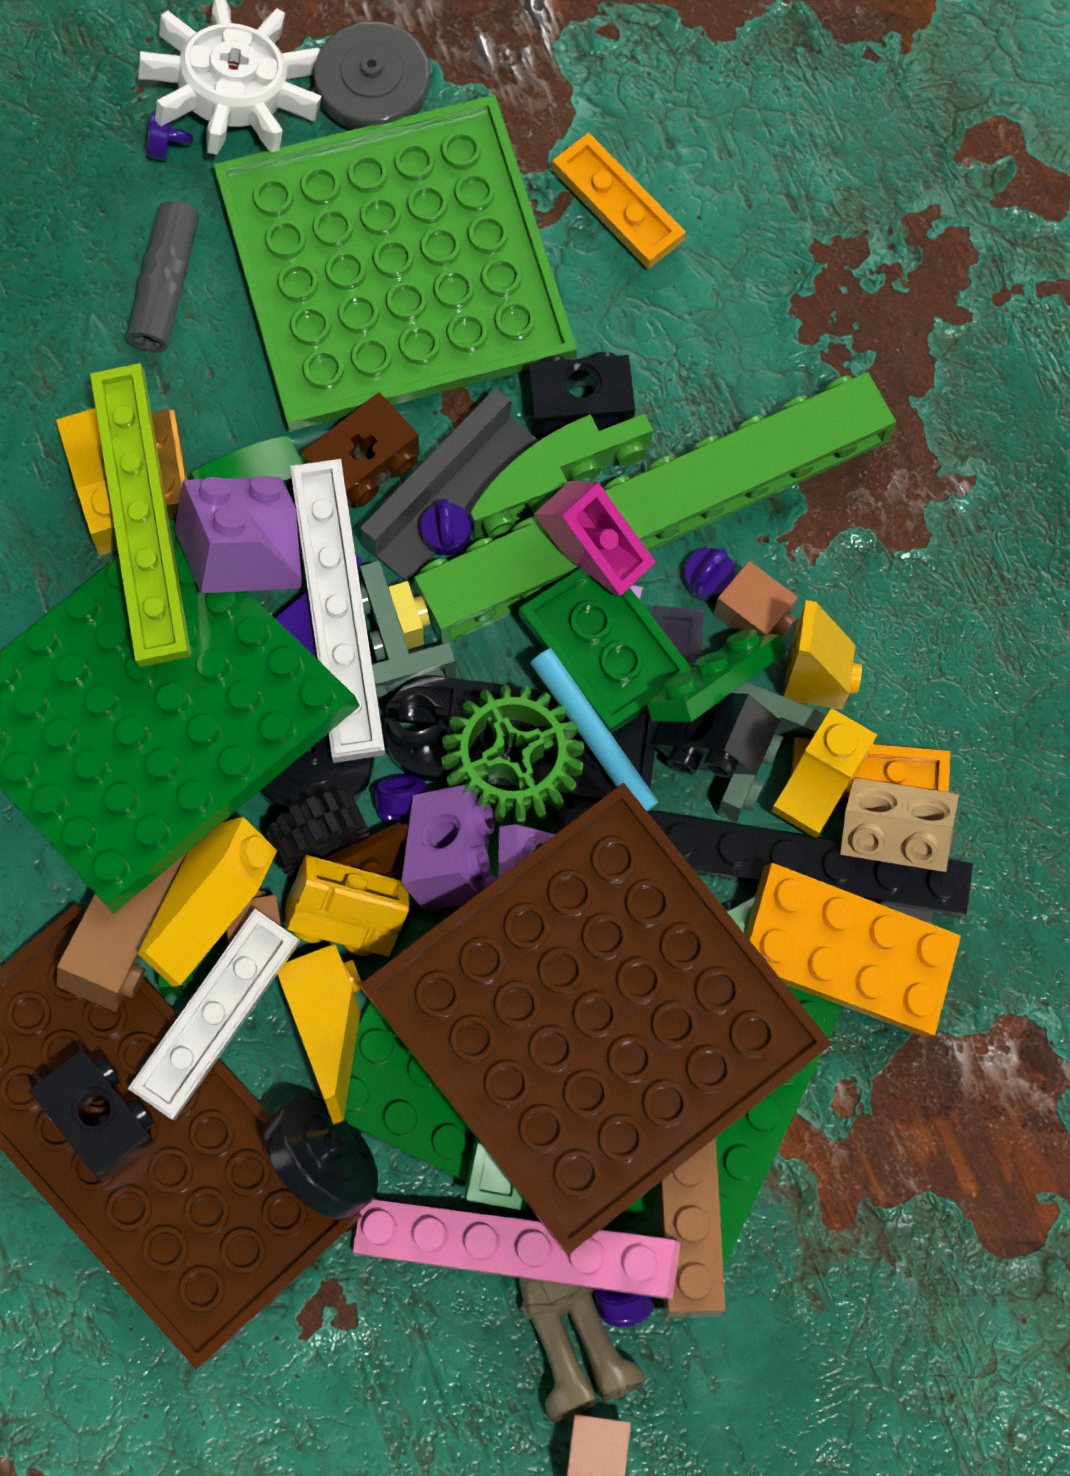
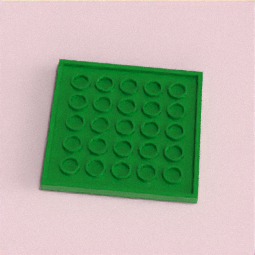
M169 519L191 657L145 667L138 666L134 656L119 556L0 651V790L113 914L360 707L356 696L247 591L200 593L174 530L175 522L172 519Z

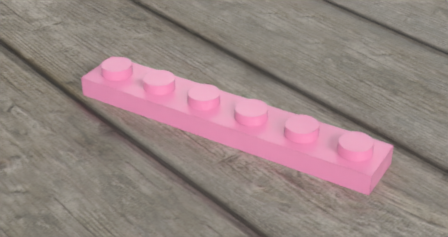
M372 1200L359 1212L362 1218L357 1224L352 1253L360 1256L673 1300L681 1243L676 1240L599 1230L567 1256L542 1222Z

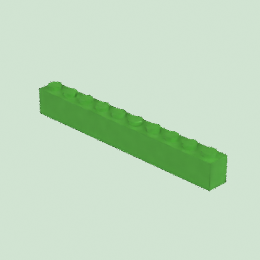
M868 372L853 379L850 375H847L830 383L825 391L809 399L806 395L798 396L787 402L778 413L764 418L762 415L749 418L738 426L736 432L719 438L717 435L707 437L698 442L691 452L676 459L674 456L663 457L651 464L647 472L632 479L629 476L616 478L609 482L603 490L649 552L890 442L896 420ZM531 517L518 523L512 529V533L499 539L493 540V538L489 537L473 543L467 548L465 554L450 561L446 558H441L430 562L420 570L419 575L414 576L415 594L417 597H423L430 624L440 644H445L518 612L521 606L580 567L562 554L537 518Z

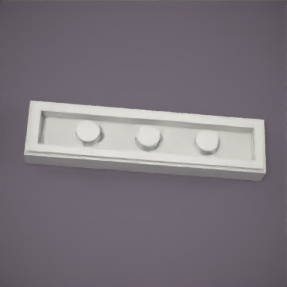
M254 909L128 1089L170 1119L176 1120L301 941Z

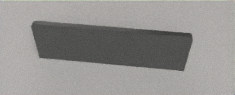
M495 388L360 527L362 547L404 582L411 581L436 555L424 544L421 536V520L425 512L433 505L438 504L441 499H447L450 503L462 507L470 518L471 510L496 477L519 455L538 442L536 437L511 418V399Z

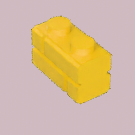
M305 855L298 870L296 881H294L286 901V930L294 932L298 938L306 942L317 943L321 940H326L344 945L347 950L359 956H369L375 953L389 957L397 940L398 931L401 930L408 914V891L401 884V880Z

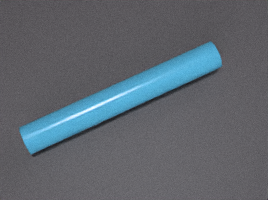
M549 648L530 662L531 666L559 706L564 705L567 709L566 716L571 722L577 723L579 727L578 733L615 786L618 787L624 782L647 812L655 807L659 801L554 651Z

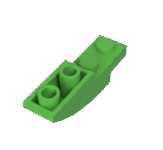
M590 414L565 425L538 441L519 455L496 477L471 510V533L474 539L488 535L490 538L502 536L510 532L516 526V523L535 517L534 513L569 481L587 482L595 478L604 468L617 463L620 466H628L641 460L650 451L653 429L646 414L639 415L601 431H598Z

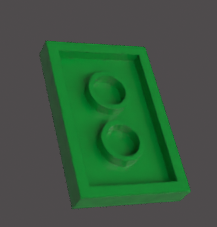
M581 568L519 608L521 619L545 651L549 648L554 651L611 734L647 711L646 702L664 690L663 685L666 681L692 670L691 666L631 588L627 589L621 596H616Z

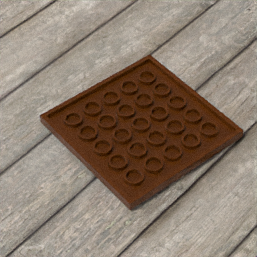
M624 782L360 984L367 997L567 1256L832 1045V1042Z

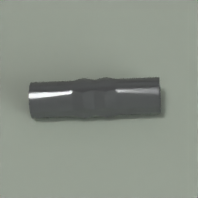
M165 201L159 205L149 247L143 259V271L138 279L137 295L126 338L132 346L144 351L163 352L168 348L177 307L183 295V284L188 274L189 258L197 230L199 213L191 206L181 202Z

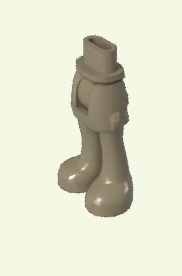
M518 1278L523 1298L520 1310L526 1319L532 1321L552 1370L554 1387L545 1400L546 1413L551 1423L580 1414L597 1403L591 1384L579 1364L560 1318L568 1313L571 1315L586 1350L596 1387L602 1401L606 1402L619 1398L641 1388L647 1383L641 1367L635 1362L622 1358L612 1344L592 1297L594 1289Z

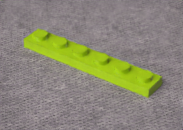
M141 363L90 373L135 661L139 667H145L191 657L145 371Z

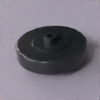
M328 733L259 792L271 806L284 814L290 813L289 808L296 804L299 806L306 804L305 799L313 796L315 799H318L322 793L331 791L332 795L337 790H343L344 793L348 791L356 802L370 783L375 757L333 763Z
M307 1095L292 1096L270 1113L264 1126L267 1154L281 1181L298 1200L313 1211L334 1219L351 1218L372 1202L378 1190L377 1166L365 1139L356 1128L347 1123L345 1118L344 1121L333 1125L325 1101Z

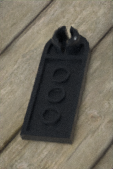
M438 676L422 677L406 684L388 702L386 707L385 739L393 762L407 775L419 777L424 781L447 784V777L454 771L442 767V757L451 753L443 748V737L455 734L450 728L451 718L456 716L467 719L463 712V704L466 701L473 702L481 708L480 693L484 689L492 694L494 700L500 699V689L503 685ZM509 686L511 697H520L522 687ZM531 689L530 700L536 702L540 695L547 692L551 696L548 710L550 711L559 706L550 691ZM649 710L612 733V736L650 789L655 747L652 745V741L658 730L659 721H652ZM566 716L562 723L571 721ZM509 720L512 726L519 731L529 732L539 729L523 721ZM399 722L431 727L424 731L406 730ZM490 726L484 729L474 740L469 752L471 763L481 759L482 752L493 747V732ZM577 733L572 739L582 741L584 743L583 754L574 758L583 763L582 774L570 776L577 783L573 794L560 792L563 797L599 802L617 787L580 734ZM504 740V760L506 761L510 757V762H517L521 769L522 751L519 750L516 753V748H508ZM554 747L544 751L543 758L538 759L531 765L536 785L542 782L554 768L557 760ZM485 777L482 778L486 783L498 789L517 791L513 783L507 779L496 778L487 781Z

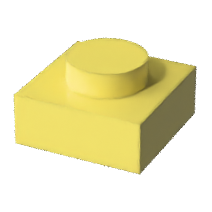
M408 581L389 586V592L407 649L424 645L423 627L430 625V619L423 597L413 598Z

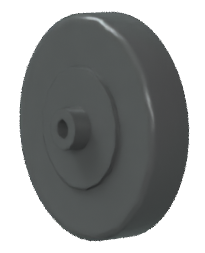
M383 21L357 22L335 32L321 47L314 67L316 92L318 95H321L320 103L330 117L347 128L357 129L370 125L394 122L402 117L418 114L425 104L430 90L429 59L421 43L402 27Z

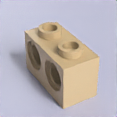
M854 778L845 812L840 855L946 872L959 794Z

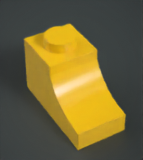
M831 708L805 749L795 771L774 804L772 812L817 838L868 756L877 734Z

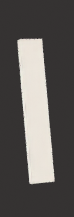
M341 459L290 466L318 660L356 696L360 705L358 709L329 732L333 763L385 755Z

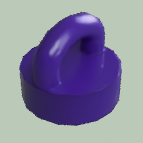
M156 110L151 113L147 156H149V159L167 161L170 145L189 146L193 143L194 139L189 132L171 129L172 121L160 126L155 121Z
M441 499L438 504L430 507L422 517L421 536L424 544L430 551L438 555L449 556L459 553L467 546L471 538V521L468 513L462 507L450 503L447 499Z
M704 548L696 551L689 557L684 569V583L687 590L694 597L702 601L717 600L735 578V567L727 551L723 548Z
M412 775L393 776L380 781L374 788L376 807L380 819L390 826L396 822H401L402 825L407 823L409 827L410 814L408 813H411L413 795L426 793L425 781Z
M595 1290L599 1311L604 1322L608 1325L615 1327L634 1326L647 1319L653 1311L652 1297Z

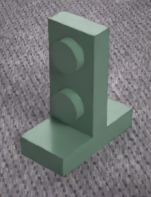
M380 561L360 566L362 579L360 589L364 615L372 614L376 631L369 632L368 634L375 659L379 662L372 664L377 700L396 695L406 684L422 677L456 678L455 659L449 642L409 654Z
M745 682L732 692L749 694L780 719L775 731L776 733H774L762 761L769 765H772L783 736L793 740L795 737L812 739L826 717L825 713L749 682ZM734 773L723 796L717 815L737 823L743 808L753 811L764 782L755 779L756 775Z

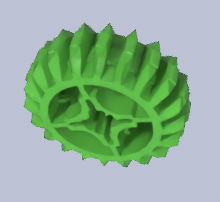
M504 684L500 689V699L494 700L492 694L484 689L480 693L482 707L480 708L473 702L466 701L463 704V712L467 719L453 716L450 720V728L455 734L443 737V748L451 753L442 757V767L454 771L447 777L448 787L466 785L462 794L468 790L471 793L476 791L480 797L476 804L479 807L489 804L495 810V823L498 825L504 823L505 812L515 813L517 825L525 824L526 811L531 810L534 817L541 821L546 818L544 802L552 808L559 810L563 807L564 803L560 792L573 794L577 783L570 776L581 775L583 770V763L574 758L583 754L584 743L572 739L578 733L579 727L577 723H562L567 712L564 705L556 706L550 711L548 710L551 696L547 692L540 695L536 702L530 700L531 688L527 685L523 686L520 690V697H511L510 687ZM509 720L523 721L539 729L529 732L519 731L512 726ZM490 726L493 732V747L482 752L481 759L471 763L469 752L474 740L484 729ZM504 740L508 748H516V753L519 750L522 751L521 769L517 762H510V757L506 761L504 760ZM554 747L557 759L554 768L542 782L536 785L531 765L538 759L543 758L544 751ZM485 777L487 781L496 778L507 779L513 783L517 791L498 789L486 783L482 778Z

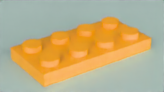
M774 863L765 865L763 868L745 935L785 985L920 1036L930 1037L935 1035L961 935Z

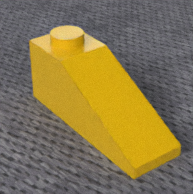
M96 408L56 419L76 490L98 556L118 551Z
M805 600L788 652L783 697L802 704L843 710L849 694H858L862 664L853 663L855 644L817 602Z
M244 817L222 822L188 851L137 954L173 987L180 986L259 891L277 849Z
M336 944L286 962L277 975L334 1125L344 1121L360 1019V1010L354 993L362 989L360 987L361 980L353 960L343 963Z

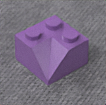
M256 476L254 478L229 479L208 477L205 479L183 480L174 530L200 593L300 589L302 577L296 507L282 477Z

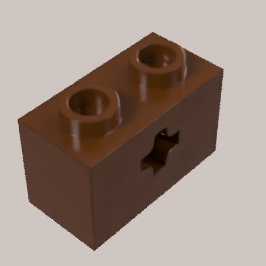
M379 392L301 452L303 464L341 459L348 510L354 505L360 508L375 497L379 491V486L391 476L401 477L415 465L418 460L417 456L420 455L419 434Z

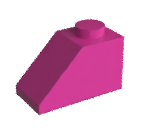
M569 481L534 513V516L562 554L616 596H621L656 563L598 482Z

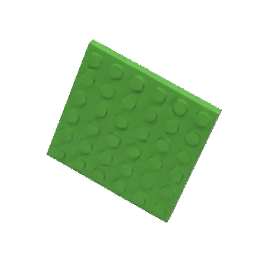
M495 95L402 117L387 124L370 125L281 147L279 151L270 153L268 150L214 164L215 175L289 432L348 417L379 392L391 405L527 371L529 370V363L538 362L545 357L561 356L567 360L576 358V344Z

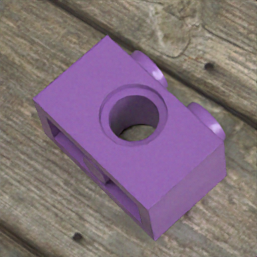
M466 785L413 795L401 884L425 912L467 903L484 890L485 878H488L490 875L491 867L488 850L490 834L495 830V816L489 804L487 806L481 805L480 807L476 804L480 798L476 791L470 792L468 790L462 794Z

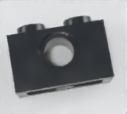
M598 352L590 355L588 358L567 360L561 356H549L538 362L529 363L528 387L534 437L544 438L565 425L590 414L598 431L635 417L629 355L616 356L612 352ZM575 387H585L592 394L580 398L572 395L569 391Z
M730 693L692 722L661 721L652 745L668 757L667 763L672 768L685 774L695 775L697 770L710 771L724 778H732L734 773L757 775L780 719L749 694Z
M82 1049L32 1087L29 1092L103 1185L155 1144L146 1131L154 1122L135 1098L125 1104L113 1087L120 1083L121 1080L106 1060L100 1056L92 1062ZM96 1101L108 1102L111 1111L108 1119L103 1124L98 1126L84 1124V1112L91 1103Z

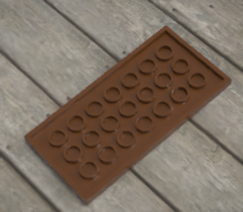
M75 903L0 968V1149L199 1372L358 1224L362 1215L358 1212L348 1219L326 1217L304 1205L289 1191L277 1175L267 1154L264 1126L269 1114L219 1059L176 1120L170 1119L128 1089L179 1016L144 978L134 997L131 999L124 996L116 1012L57 987V966L85 914ZM82 1049L92 1062L100 1056L106 1060L121 1080L120 1083L113 1087L125 1104L135 1098L154 1122L146 1131L155 1144L103 1185L29 1092L32 1087ZM105 1101L91 1103L84 1112V1124L88 1126L103 1124L110 1115V1104Z

